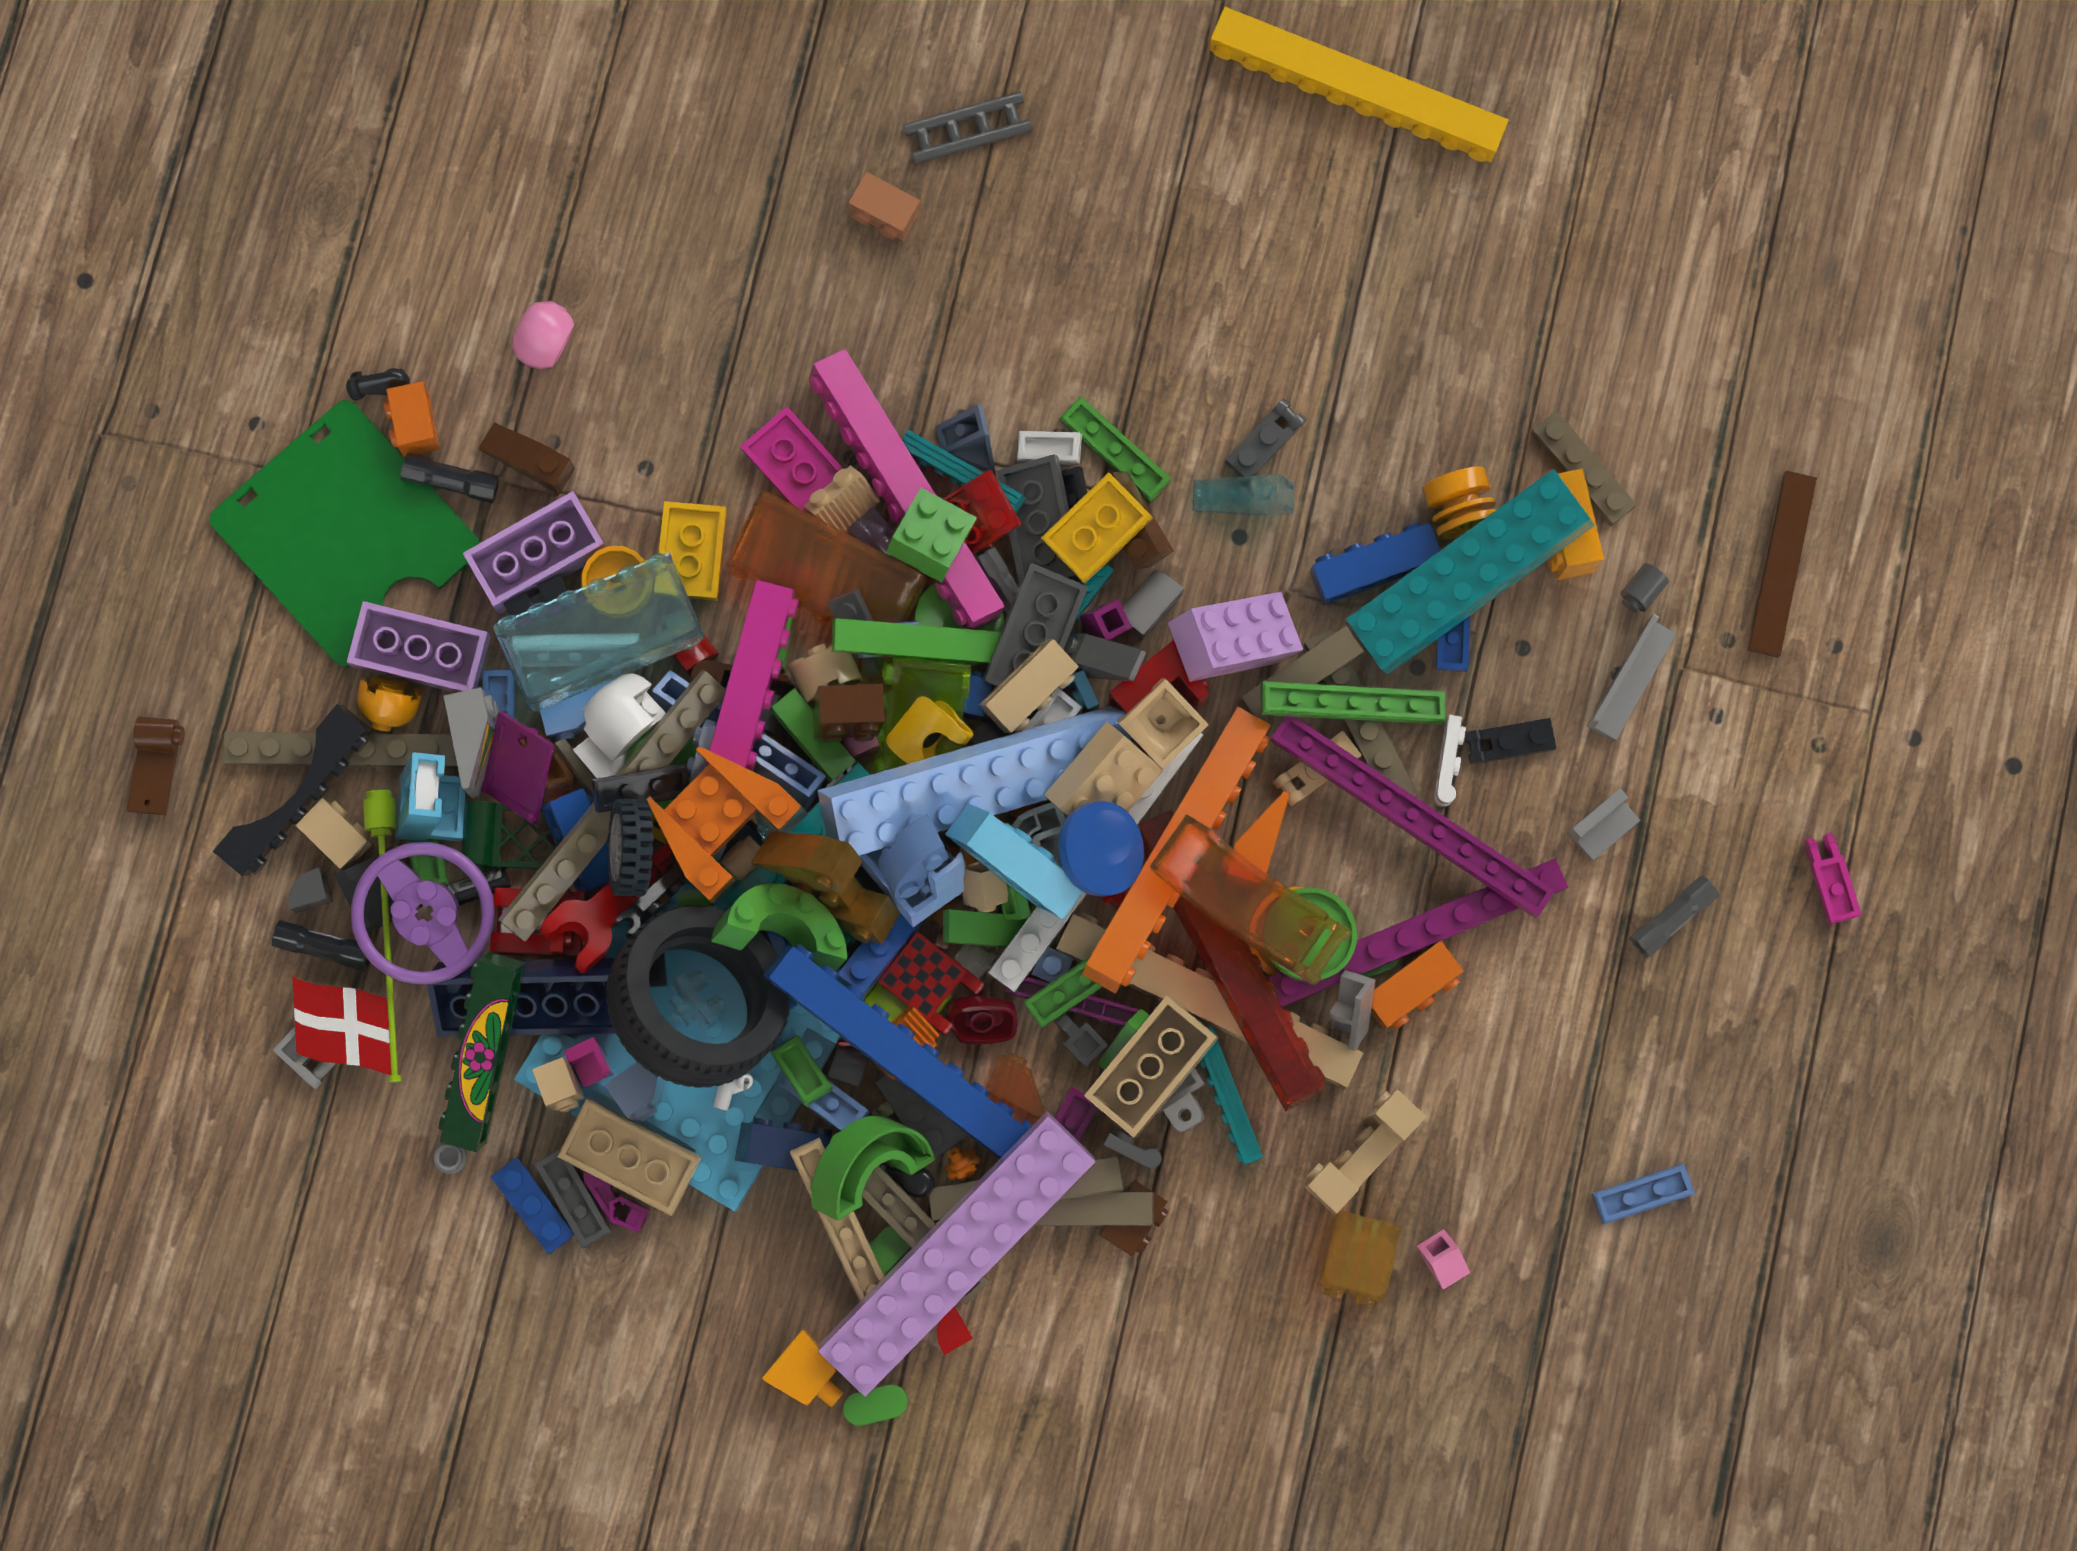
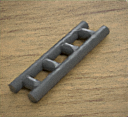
M1021 91L903 124L906 136L916 134L921 150L912 152L915 164L1033 131L1030 119L1020 121L1015 105L1024 103ZM1004 109L1009 125L991 130L986 114ZM974 117L979 134L962 138L957 122ZM945 126L950 142L932 147L928 130Z

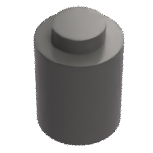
M1644 563L1621 591L1622 603L1635 613L1638 610L1646 612L1669 583L1668 578L1655 566Z

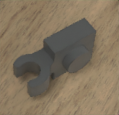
M1065 1013L1054 1021L1069 1037L1063 1045L1084 1067L1088 1066L1108 1046L1087 1022L1079 1028Z

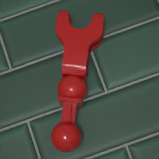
M667 840L666 844L651 858L653 863L652 868H650L651 879L649 880V888L677 860ZM608 883L589 900H567L561 903L543 921L539 931L548 939H553L564 931H574L579 934L585 942V947L578 954L574 966L581 973H586L606 956L612 940L611 930L615 927L614 921L621 912L628 910L640 896H614Z

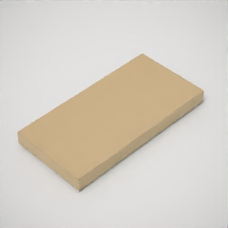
M589 1098L585 1100L557 1156L670 1216L674 1215L702 1159L696 1153Z

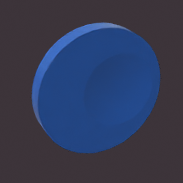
M1106 801L1081 805L1069 814L1061 828L1058 847L1060 861L1067 877L1078 889L1089 895L1101 897L1121 893L1135 882L1141 871L1144 859L1143 839L1135 820L1122 807Z

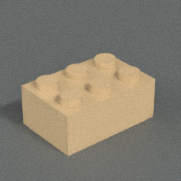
M1106 722L1044 795L1067 816L1081 805L1097 801L1114 803L1128 812L1164 770L1121 732Z

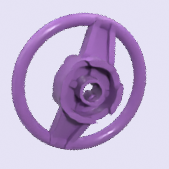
M431 842L404 844L379 856L361 876L351 903L353 933L365 957L387 976L410 984L440 983L466 971L485 950L494 926L495 909L493 895L480 869L459 851ZM415 855L436 856L454 863L468 875L478 891L482 910L480 929L470 949H468L456 924L459 917V903L454 893L442 883L432 880L424 881L400 859ZM377 876L394 901L391 906V914L398 933L407 941L416 945H427L444 963L445 968L425 972L407 970L385 959L374 947L365 927L364 905L368 891ZM421 904L424 907L431 906L434 912L430 913L433 918L430 921L426 918L420 919L418 916L420 912L418 908Z

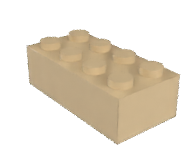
M1166 995L1084 1096L1133 1138H1137L1219 1037L1171 997Z

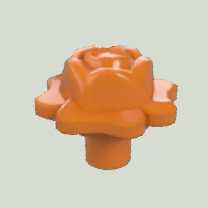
M953 1148L948 1152L949 1163L944 1167V1170L948 1173L950 1180L956 1178L958 1180L968 1179L974 1175L980 1158L976 1155L975 1149L967 1151L964 1148L961 1150Z

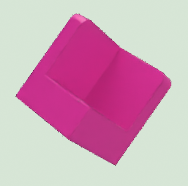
M595 1037L564 1051L584 1087L591 1086L614 1074Z

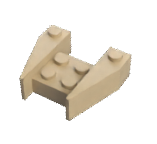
M1398 1089L1391 1094L1385 1091L1375 1101L1373 1106L1376 1108L1363 1119L1369 1127H1366L1353 1141L1357 1144V1147L1352 1152L1349 1150L1344 1151L1333 1163L1328 1162L1324 1165L1318 1163L1306 1176L1309 1181L1305 1188L1331 1213L1337 1214L1399 1143L1405 1141L1427 1117Z

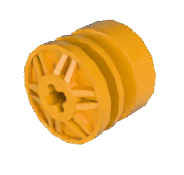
M1474 466L1456 470L1439 476L1423 485L1422 491L1427 507L1430 509H1443L1432 518L1433 524L1441 525L1435 531L1438 539L1459 538L1497 510L1491 509L1496 505L1493 497L1480 498L1481 495L1491 488L1484 467Z

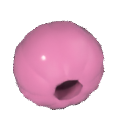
M553 301L535 302L529 306L512 336V349L517 359L528 367L540 370L553 368L575 325L572 317L563 306Z

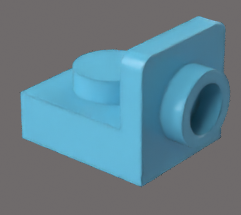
M1084 670L1078 673L1074 671L1075 678L1065 688L1061 689L1058 687L1062 691L1074 687L1075 690L1071 692L1073 699L1082 708L1084 707L1086 713L1099 709V702Z

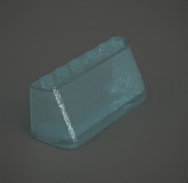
M670 552L654 554L647 558L646 562L636 566H625L618 570L615 575L605 579H594L586 587L576 591H565L555 600L548 603L534 604L528 611L516 616H505L497 624L493 625L494 632L527 708L531 711L547 708L616 679L623 674H628L698 644L705 636Z

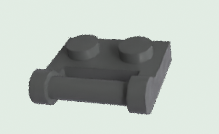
M1120 1129L1116 1134L1109 1133L1104 1143L1105 1146L1147 1168H1156L1160 1165L1162 1159L1158 1149L1154 1147L1143 1149L1135 1145L1136 1138Z

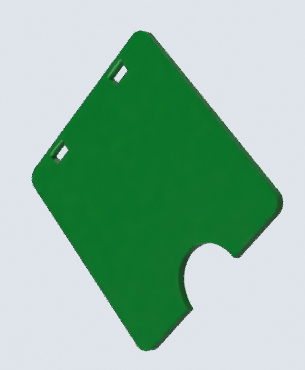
M342 400L333 406L211 512L209 518L211 526L333 661L343 668L351 667L347 663L363 601L384 606L389 590L398 582L411 578L426 580L441 589L469 565L463 553L481 543L476 535L431 486H421L401 481L400 475L404 457L396 448H393L392 444L364 413L349 400ZM326 425L331 433L317 444L311 437ZM253 488L258 496L243 507L237 501Z

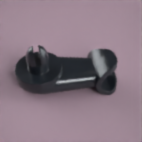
M391 368L382 373L363 376L361 371L353 372L350 379L347 380L346 390L353 400H360L366 395H387L386 389L410 384V378L401 368Z
M887 1163L880 1164L910 1196L925 1197L934 1189L935 1179L927 1169L922 1168L910 1175L895 1167H890Z

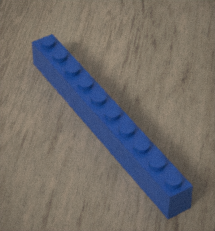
M798 944L794 948L793 946L786 945L763 975L770 983L998 1159L1033 1126L1026 1120L1020 1123L1012 1117L1014 1111L1003 1102L998 1101L995 1104L987 1098L990 1092L979 1083L974 1081L972 1085L962 1078L965 1073L956 1065L949 1062L946 1066L937 1059L940 1053L927 1043L921 1046L912 1039L915 1034L906 1026L899 1023L896 1027L887 1019L890 1014L875 1003L872 1007L862 1000L865 995L853 985L849 984L845 987L837 981L839 975L830 967L823 964L820 968L812 962L811 959L814 955L803 946Z

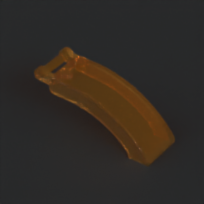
M1187 814L1150 865L1151 870L1208 917L1313 986H1316L1320 981V973L1342 941H1347L1352 934L1346 926L1329 917L1325 910L1273 879L1230 847L1212 829ZM1327 929L1332 932L1311 965L1307 967L1302 964L1323 931Z

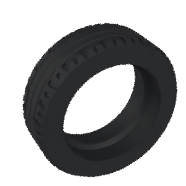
M677 906L648 919L636 930L619 951L610 968L606 986V993L608 995L606 1003L608 1005V1014L611 1017L610 1021L626 1051L652 1074L666 1081L686 1087L709 1088L714 1085L721 1086L732 1082L734 1079H739L748 1073L776 1045L779 1037L784 1032L790 1012V997L763 977L778 956L770 942L759 931L742 950L711 942L714 928L726 912L723 909L711 906ZM678 949L697 951L717 960L730 971L742 989L747 1006V1023L735 1039L728 1043L720 1044L700 1042L683 1035L664 1019L653 1001L649 986L650 968L660 955L666 951Z

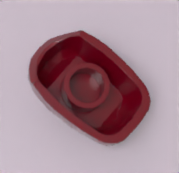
M966 996L957 998L950 1003L947 1018L952 1023L951 1031L960 1043L979 1045L1006 1042L1011 1040L1017 1033L1018 1017L1013 1002L986 996Z

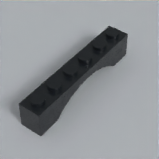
M336 704L316 728V742L312 763L304 781L295 794L282 807L267 817L250 824L233 827L213 852L241 876H247L251 873L256 875L267 863L264 857L272 848L277 850L288 838L285 832L292 824L296 825L308 813L306 808L312 800L319 801L328 791L329 787L326 784L333 775L339 777L350 764L347 761L354 751L359 753L370 740L367 735L372 729L344 705Z

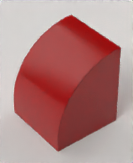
M700 629L683 635L668 646L671 654L690 677L697 663L704 660L712 661L719 655V652Z
M955 1306L939 1321L937 1327V1339L944 1355L973 1339Z

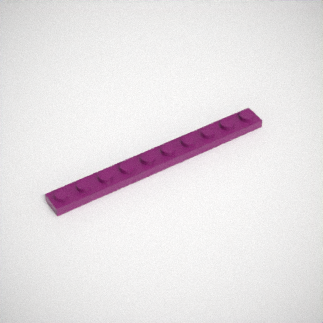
M1286 716L1271 737L1270 741L1535 919L1538 918L1554 894V889L1298 718Z
M1556 858L1526 870L1554 889V894L1568 888ZM1485 887L1357 940L1355 951L1347 965L1338 973L1325 980L1316 982L1299 981L1288 977L1282 972L1272 975L1266 980L1278 1008H1281L1339 984L1341 975L1345 970L1361 975L1517 910L1519 907L1489 887Z

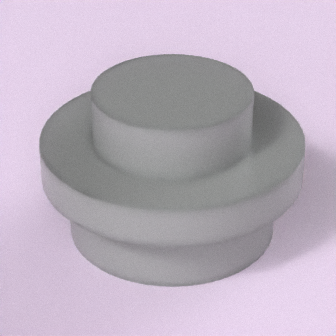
M443 1143L434 1153V1164L442 1173H458L466 1164L467 1155L463 1148Z

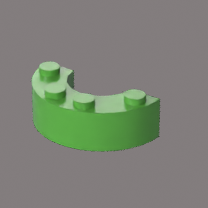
M762 884L744 892L719 919L711 942L742 950L758 931H773L785 937L794 948L799 944L814 955L811 961L820 968L825 964L836 971L847 960L845 938L830 911L812 894L785 884Z
M883 1116L863 1117L850 1123L831 1138L829 1145L818 1162L810 1185L812 1208L839 1221L862 1206V1193L865 1183L872 1171L881 1163L885 1162L912 1175L935 1161L931 1146L920 1133Z

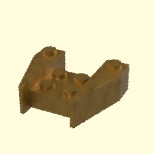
M770 831L751 862L753 866L782 874L791 881L789 886L812 894L830 911L841 930L851 934L862 943L871 941L882 945L900 915L899 910L889 896L864 889L856 880L854 875L863 861L850 843L823 835Z

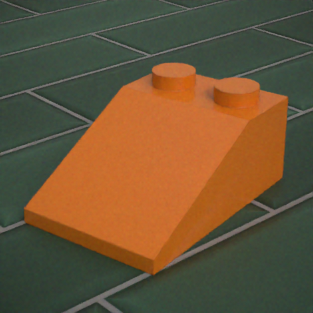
M1284 791L1236 841L1231 851L1226 849L1219 872L1224 873L1222 882L1259 893L1268 871L1289 799V792Z

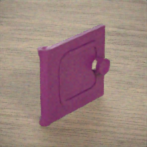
M503 711L498 712L485 780L482 783L481 791L526 819L530 824H537L554 744L540 736L535 728L524 726ZM521 738H524L527 746L522 744Z

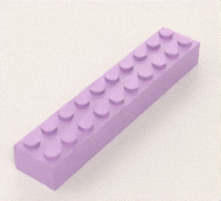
M1046 1111L819 1343L818 1352L866 1397L1095 1163L1093 1155Z

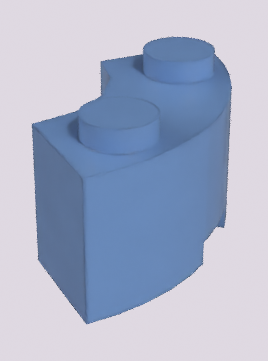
M928 814L913 821L895 835L897 842L891 849L884 848L880 855L879 869L895 900L915 895L920 888L925 886L928 872L938 868L944 861L949 859Z

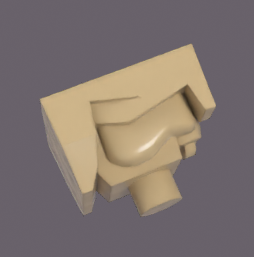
M1164 678L1160 679L1152 687V691L1127 714L1117 719L1123 729L1162 769L1209 725Z

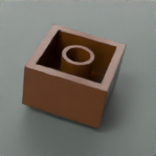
M883 684L818 686L812 700L814 739L823 738V742L826 743L840 742L844 737H854L855 741L859 742L873 740L874 736L879 735L885 723Z

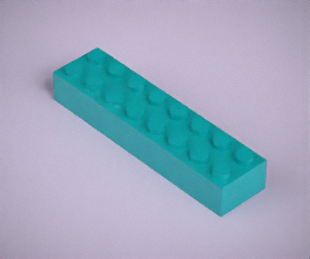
M1552 469L1346 620L1380 669L1388 675L1595 525L1555 469Z

